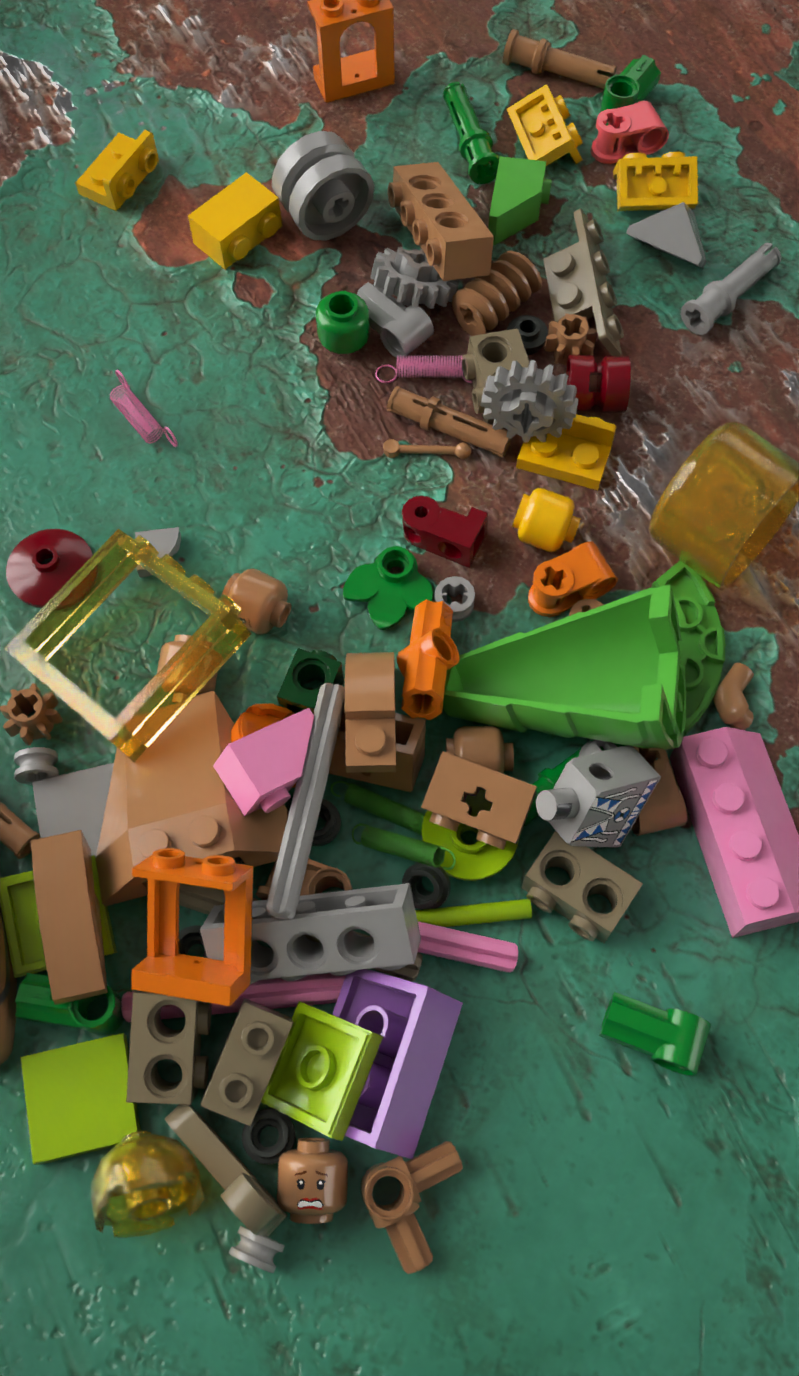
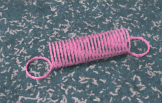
M397 355L396 369L386 364L378 367L375 373L377 380L381 383H391L397 378V371H399L400 378V366L401 377H403L404 362V378L406 377V367L407 378L409 372L411 378V367L413 378L415 363V378L417 377V369L418 378L419 375L422 378V368L423 378L425 377L426 365V378L428 377V371L429 378L430 375L433 378V370L435 378L437 367V378L439 377V372L440 378L441 376L444 378V371L446 378L448 369V378L450 374L451 378L452 376L455 378V373L456 378H458L459 371V378L462 375L466 382L472 383V381L466 380L463 376L462 356L459 363V355L458 364L457 356H455V367L454 356H452V369L451 356L449 359L448 355L447 363L446 356L444 355V366L443 356H441V367L440 355L438 358L436 355V362L433 355V365L432 356H430L429 365V355L428 357L425 355V361L422 355V363L421 356H419L418 363V355L416 357L414 355V359L411 355V362L409 355L408 360L407 355L405 357L403 355V358L400 355V362ZM382 367H391L395 370L396 375L390 381H382L377 377V371Z
M117 369L115 372L122 385L112 390L110 400L146 443L156 442L164 432L169 442L174 447H177L178 442L167 426L164 429L129 389L130 385H128L123 374ZM166 430L170 433V435L172 436L174 442L170 439V437L168 436Z

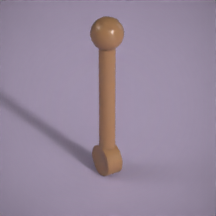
M389 439L383 444L384 454L389 458H395L399 453L449 454L456 455L460 459H467L472 451L470 445L465 442L459 443L457 446L399 445L398 441Z

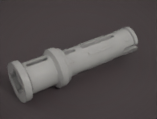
M765 243L722 281L717 280L707 284L700 297L696 300H689L682 306L681 318L685 326L697 335L708 333L712 329L715 320L720 316L729 315L734 310L736 300L770 270L780 264L782 257L779 249L775 247L765 255L773 245Z

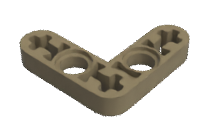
M179 1104L165 1118L171 1129L225 1189L221 1194V1198L254 1235L269 1236L284 1221L288 1214L281 1209L273 1196L192 1105Z

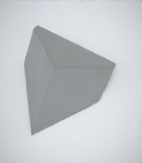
M685 202L629 225L626 234L630 237L648 243L654 248L667 252L681 260H687L702 269L707 262L695 214Z

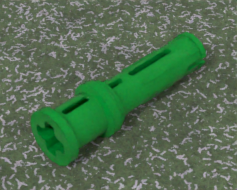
M452 82L445 87L443 98L460 136V154L463 159L468 161L470 179L476 184L489 183L496 179L499 156L492 151L493 141L490 134L481 129L465 85L462 83L460 86L459 82Z

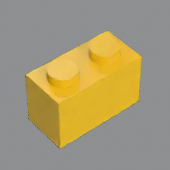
M247 172L188 215L194 245L223 269H227L237 260L244 258L250 250L266 238L273 236L282 227L279 197Z

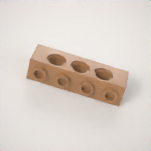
M439 162L394 166L393 182L388 185L389 204L392 208L396 209L401 217L403 226L408 227L413 235L415 244L421 247L429 265L435 268L441 279L449 281L490 275L494 236Z

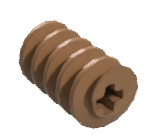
M511 250L504 252L496 261L491 263L490 275L475 277L463 289H459L453 295L452 307L458 323L471 336L486 334V330H493L498 325V321H504L509 316V312L516 311L519 308L520 302H526L531 297V293H537L542 288L540 273L535 265L519 252Z

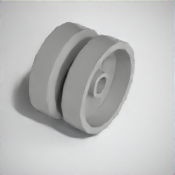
M317 131L304 135L291 144L281 155L272 173V189L275 195L279 197V201L285 210L291 214L301 232L312 240H329L341 236L362 219L373 201L375 186L371 175L362 163L354 157L352 150L346 142L334 132Z

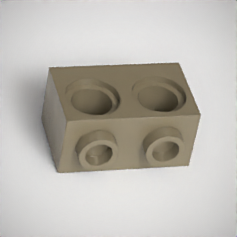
M518 328L469 337L467 354L462 355V370L464 378L471 380L474 387L472 390V402L476 414L482 413V416L484 414L485 407L481 406L483 390L487 377L489 375L495 376L497 367L502 366L510 371L512 361L516 360L521 364L522 368H526L529 365ZM483 417L485 422L493 425L494 419H485Z
M555 831L525 875L522 889L528 892L526 895L527 899L539 909L547 913L555 910L570 920L568 923L569 927L582 938L589 941H594L597 938L605 944L643 883L590 848L567 844ZM551 867L562 868L568 873L570 882L565 885H555L547 879L545 870ZM593 894L606 897L611 903L612 911L607 914L593 911L588 904L587 897Z
M138 990L133 993L126 1102L191 1105L198 1094V1088L206 1089L209 1058L208 1056H200L201 1035H209L211 1003ZM165 1005L179 1007L186 1019L184 1028L173 1030L166 1027L161 1020L160 1013L162 1007ZM171 1059L177 1062L182 1069V1080L167 1082L162 1079L158 1073V1061Z
M244 998L203 1094L200 1106L251 1126L292 1027V1017Z

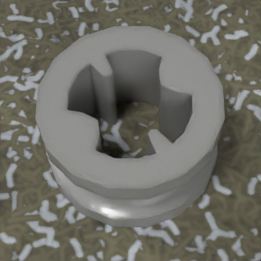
M457 576L447 577L440 581L435 590L434 602L444 601L446 603L447 594L452 597L461 594L463 595L462 604L454 601L447 605L453 610L452 622L463 621L468 618L473 611L475 591L471 583Z
M44 747L19 750L14 755V762L20 766L15 770L14 779L17 782L32 785L33 781L59 776V770L53 766L58 761V753L53 749Z
M240 1226L237 1232L241 1237L240 1243L235 1247L231 1246L229 1254L257 1268L274 1273L277 1266L273 1263V1258L276 1253L283 1252L285 1245L267 1236H256L248 1228Z

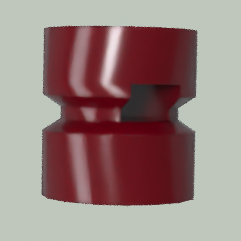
M593 355L568 356L566 374L568 375L567 385H575L577 388L575 396L578 399L577 411H590L594 405H598L602 412H626L631 385V362L629 356H605L601 362H596ZM590 375H598L597 392H589Z

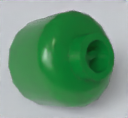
M338 291L325 296L319 302L316 309V325L318 338L322 346L336 354H351L360 350L366 344L370 336L369 308L364 299L355 293Z

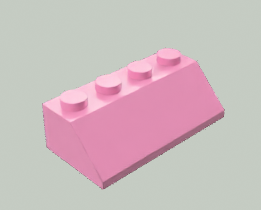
M723 727L683 737L679 748H674L670 761L731 937L735 938L799 922V834L761 734Z

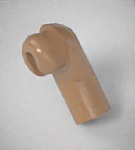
M735 663L719 684L713 701L720 718L725 724H729L731 728L745 730L752 724L754 715L749 709L743 691L754 677V673L742 663Z

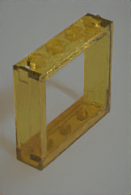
M118 529L3 649L129 759L135 762L250 637L251 632L238 617L242 609L232 599L224 594L217 599L213 596L214 590L198 575L193 574L190 578L186 577L184 568L171 556L165 554L162 558H159L157 556L159 552L145 538L138 535L135 539H132ZM140 565L210 617L124 710L114 718L51 665L48 660L128 575Z

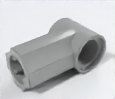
M367 282L358 289L357 295L364 299L369 308V326L379 333L383 345L394 357L397 358V355L399 359L400 355L402 358L403 355L405 357L433 335L434 327L432 321L419 306L413 307L412 304L406 307L402 303L397 302V299L392 295L385 296L383 288L375 287L374 284Z

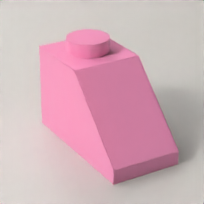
M310 708L229 743L213 765L244 816L260 808L265 813H269L285 804L291 798L289 790L302 776L314 720V714Z

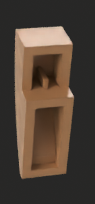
M82 830L31 840L38 918L53 1002L57 1005L106 994L108 991L100 902L94 890L91 849Z

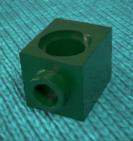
M298 648L277 695L279 706L287 708L295 714L307 708H310L312 713H314L320 687L315 690H307L302 685L308 680L317 679L324 683L342 686L344 682L342 662L337 661L333 655L322 650H312V652Z

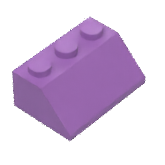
M369 969L356 970L346 975L332 1015L383 1036L346 1131V1137L382 1151L413 1159L463 1005L462 1002L428 986Z

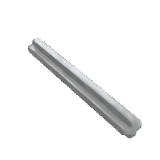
M324 683L319 689L302 776L296 782L266 904L268 914L277 918L292 919L296 914L344 710L345 688L339 684Z

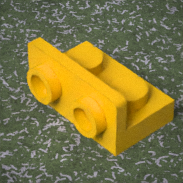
M547 84L507 108L529 160L546 161L547 166L570 153L575 164L583 161L577 148L583 144L574 122L567 125L565 121L571 114L562 96L559 95L554 98Z
M144 130L136 140L118 133L76 181L75 184L79 195L117 211L134 194L137 186L148 173L155 169L159 161L153 133Z
M669 152L662 155V157L647 158V155L644 153H631L623 158H619L613 170V179H617V211L666 210L682 202H685L690 209H695L698 205L697 156L685 157L683 152Z
M576 414V417L573 418L572 427L570 429L562 428L561 437L557 438L548 433L546 442H541L537 436L530 437L528 443L523 442L517 458L516 468L598 491L611 452L617 426L597 417H586Z

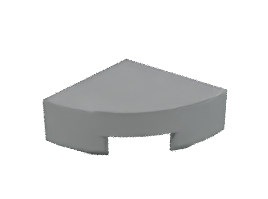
M179 527L135 532L137 572L140 578L159 572L161 570L160 567L173 554L178 552L181 545Z

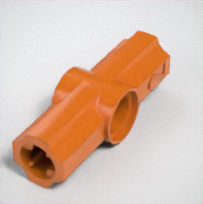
M426 599L415 607L410 645L398 652L397 664L404 676L401 709L412 719L425 718L432 720L442 713L447 670L457 665L460 660L457 646L451 638L453 610L444 601L433 602Z

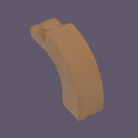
M394 652L346 654L344 700L346 773L396 772Z

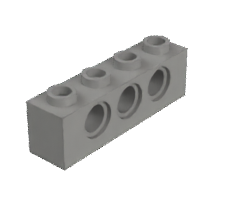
M410 883L302 895L299 897L296 914L292 919H282L269 915L266 908L267 900L252 901L250 984L258 980L274 978L295 981L307 975L322 973L344 976L356 970L371 968L393 971L415 963L421 935ZM225 904L214 906L200 929L207 958L224 961ZM354 929L364 930L371 935V937L360 936L354 931ZM305 935H312L321 942H313L306 938ZM256 940L266 942L271 948L260 945Z

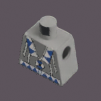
M625 745L576 757L566 764L553 789L543 790L538 794L536 809L539 816L543 820L548 821L562 839L571 846L620 847L661 779V776L633 746Z

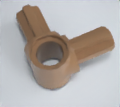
M446 1141L407 1162H404L402 1156H398L386 1163L375 1164L366 1171L361 1181L362 1199L366 1204L372 1221L377 1229L385 1227L402 1269L407 1274L418 1272L426 1268L433 1261V1254L414 1212L420 1207V1192L462 1170L461 1158L450 1141ZM385 1176L397 1178L400 1183V1194L393 1203L380 1205L373 1201V1187L380 1178Z

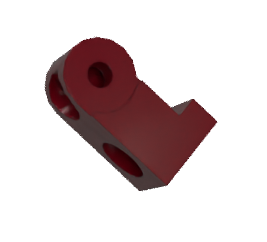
M415 496L409 499L402 509L404 537L409 543L418 548L470 568L487 535L488 513L471 507L468 515L464 516L449 509L439 507L437 502L430 497Z

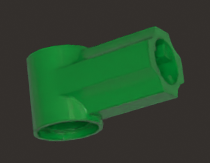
M643 55L639 59H633L620 75H614L607 79L600 112L643 101L660 79L661 71L657 68L655 60Z
M27 973L25 979L19 985L15 1000V1017L18 1019L87 1030L95 1035L113 1033L124 1021L121 1010L122 998L108 985V993L55 1005L52 999L48 976ZM99 997H107L109 1004L106 1013L97 1020L89 1021L87 1014L90 1004Z
M614 992L606 1009L599 1036L652 1056L651 1060L655 1064L670 1071L687 1076H697L711 1024L707 1020L683 1010L669 1008L664 1011Z

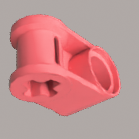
M639 101L635 104L616 109H606L597 116L596 127L598 135L592 142L591 154L595 160L604 164H615L619 158H623L631 153L651 155L666 144L669 138V131L651 102Z

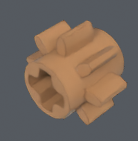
M566 313L558 323L554 321L549 323L545 351H553L556 364L567 365L569 355H593L597 329H589L588 322L586 321L587 317Z
M32 683L29 689L19 691L12 689V696L8 700L7 705L0 706L1 713L5 718L9 719L3 725V728L10 737L20 733V737L26 745H31L33 739L44 737L50 740V732L54 727V723H61L63 720L58 711L53 709L59 703L54 694L48 692L42 696L35 683ZM34 711L35 714L28 718L27 715Z

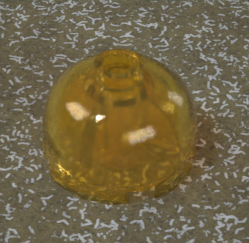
M137 1131L125 1136L121 1143L113 1147L100 1160L91 1181V1203L96 1230L103 1233L104 1225L112 1226L114 1237L145 1236L165 1230L175 1225L174 1218L169 1215L180 1212L187 1207L190 1216L198 1210L204 1201L201 1177L193 1155L178 1140L164 1135L152 1134L148 1131Z

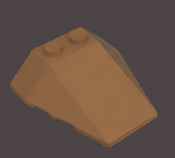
M214 691L123 715L96 854L101 900L104 906L148 895V879L133 877L132 868L159 849H179L184 851L187 857L201 859L213 855H224L232 858L240 856L246 865L253 867L277 861L288 819V810L283 804L269 813H265L260 808L246 816L242 814L213 766L226 746L231 743V729L234 726V722Z

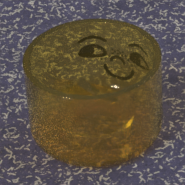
M736 421L719 426L690 454L664 490L650 519L649 532L651 538L715 587L724 590L759 556L799 502V462L743 423Z

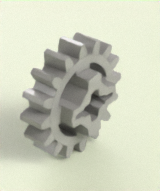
M398 247L397 252L386 248L384 253H377L371 272V279L375 280L374 286L384 288L383 294L385 296L395 295L397 296V302L406 306L412 304L413 307H418L419 304H424L430 309H434L435 303L446 307L447 302H452L453 295L457 292L460 279L443 281L435 268L429 265L422 249L406 250Z
M517 360L512 361L510 371L499 366L495 376L489 375L487 377L481 399V406L485 407L483 417L485 419H494L492 426L494 430L506 428L508 430L506 437L512 438L516 433L522 436L523 442L527 443L530 437L537 436L541 442H546L548 433L559 438L562 434V428L570 429L573 418L576 417L578 399L575 398L576 386L567 385L568 375L565 373L554 376L552 374L554 366L550 364L542 370L537 368L535 360H531L526 368H522Z

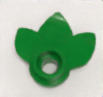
M399 546L389 547L382 551L374 563L356 567L349 575L343 588L344 600L368 602V612L371 621L380 630L397 625L405 616L408 608L415 611V607L426 599L432 601L433 597L430 581L418 573L416 558L408 550ZM392 567H400L404 570L399 574L388 572Z

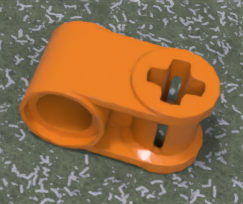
M592 541L585 542L574 547L569 552L537 566L533 574V585L528 593V603L530 608L541 616H557L572 608L580 600H595L603 596L616 585L618 578L597 545Z

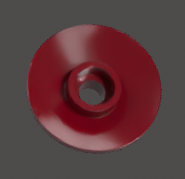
M45 529L27 536L13 549L6 565V577L13 593L24 603L38 608H56L74 601L88 588L95 571L94 556L86 541L79 535L63 529ZM53 558L48 564H41L44 560Z

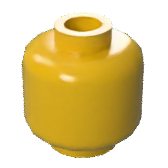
M536 488L532 491L531 495L523 494L512 527L518 529L517 535L521 542L548 552H555L561 547L563 541L573 542L581 518L573 516L575 505L571 498L544 488Z

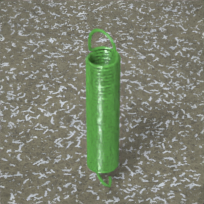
M336 781L331 785V792L337 797H341V795L334 793L333 786L336 783L349 785L344 797L345 802L403 828L410 829V831L412 830V832L414 831V833L416 832L422 836V823L425 814L353 783Z
M363 823L355 825L352 830L353 841L356 844H362L364 847L435 868L443 863L445 851H448L453 856V865L449 868L444 866L442 868L451 870L455 866L454 854L451 850L442 846ZM358 826H365L361 834V842H357L354 839V830Z

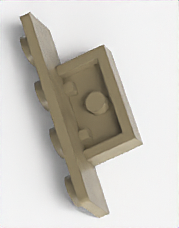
M579 209L573 212L579 242L543 259L554 321L558 323L566 313L585 316L587 319L594 317L599 340L612 356H620L622 352L619 339L624 338L621 323L612 309L613 306L617 305V300L612 286L606 280V274L610 273V266L599 246V243L604 241L603 234L596 219L589 220L583 210Z

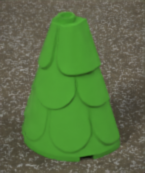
M671 585L648 588L589 611L578 612L527 633L519 632L459 655V663L447 670L443 701V708L446 714L450 717L518 732H526L528 729L561 737L572 738L576 736L640 748L665 750L679 748L683 740L686 722L685 665L680 662L681 651L678 641L682 639Z

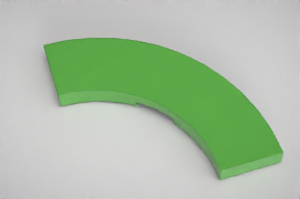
M683 557L654 581L651 588L671 585L682 639L678 641L681 651L680 662L685 665L686 722L683 736L685 737L705 714L718 689L725 662L726 643L724 628L721 627L719 615L714 605L716 602L714 596L697 570Z

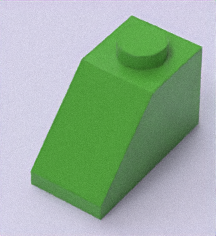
M500 156L488 229L494 236L493 245L500 243L538 221L541 204H549L552 179H544L546 161Z

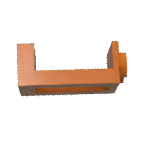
M390 0L307 1L308 8L316 22L319 64L313 66V74L325 103L395 84L394 8ZM357 22L370 23L374 29L375 49L341 58L340 39L343 32L350 25Z
M165 848L156 850L150 857L132 868L133 877L148 879L147 957L132 969L131 989L231 1006L250 986L253 866L236 864L232 857L224 855H213L201 859L187 857L185 852L179 849ZM180 884L224 890V961L179 954Z

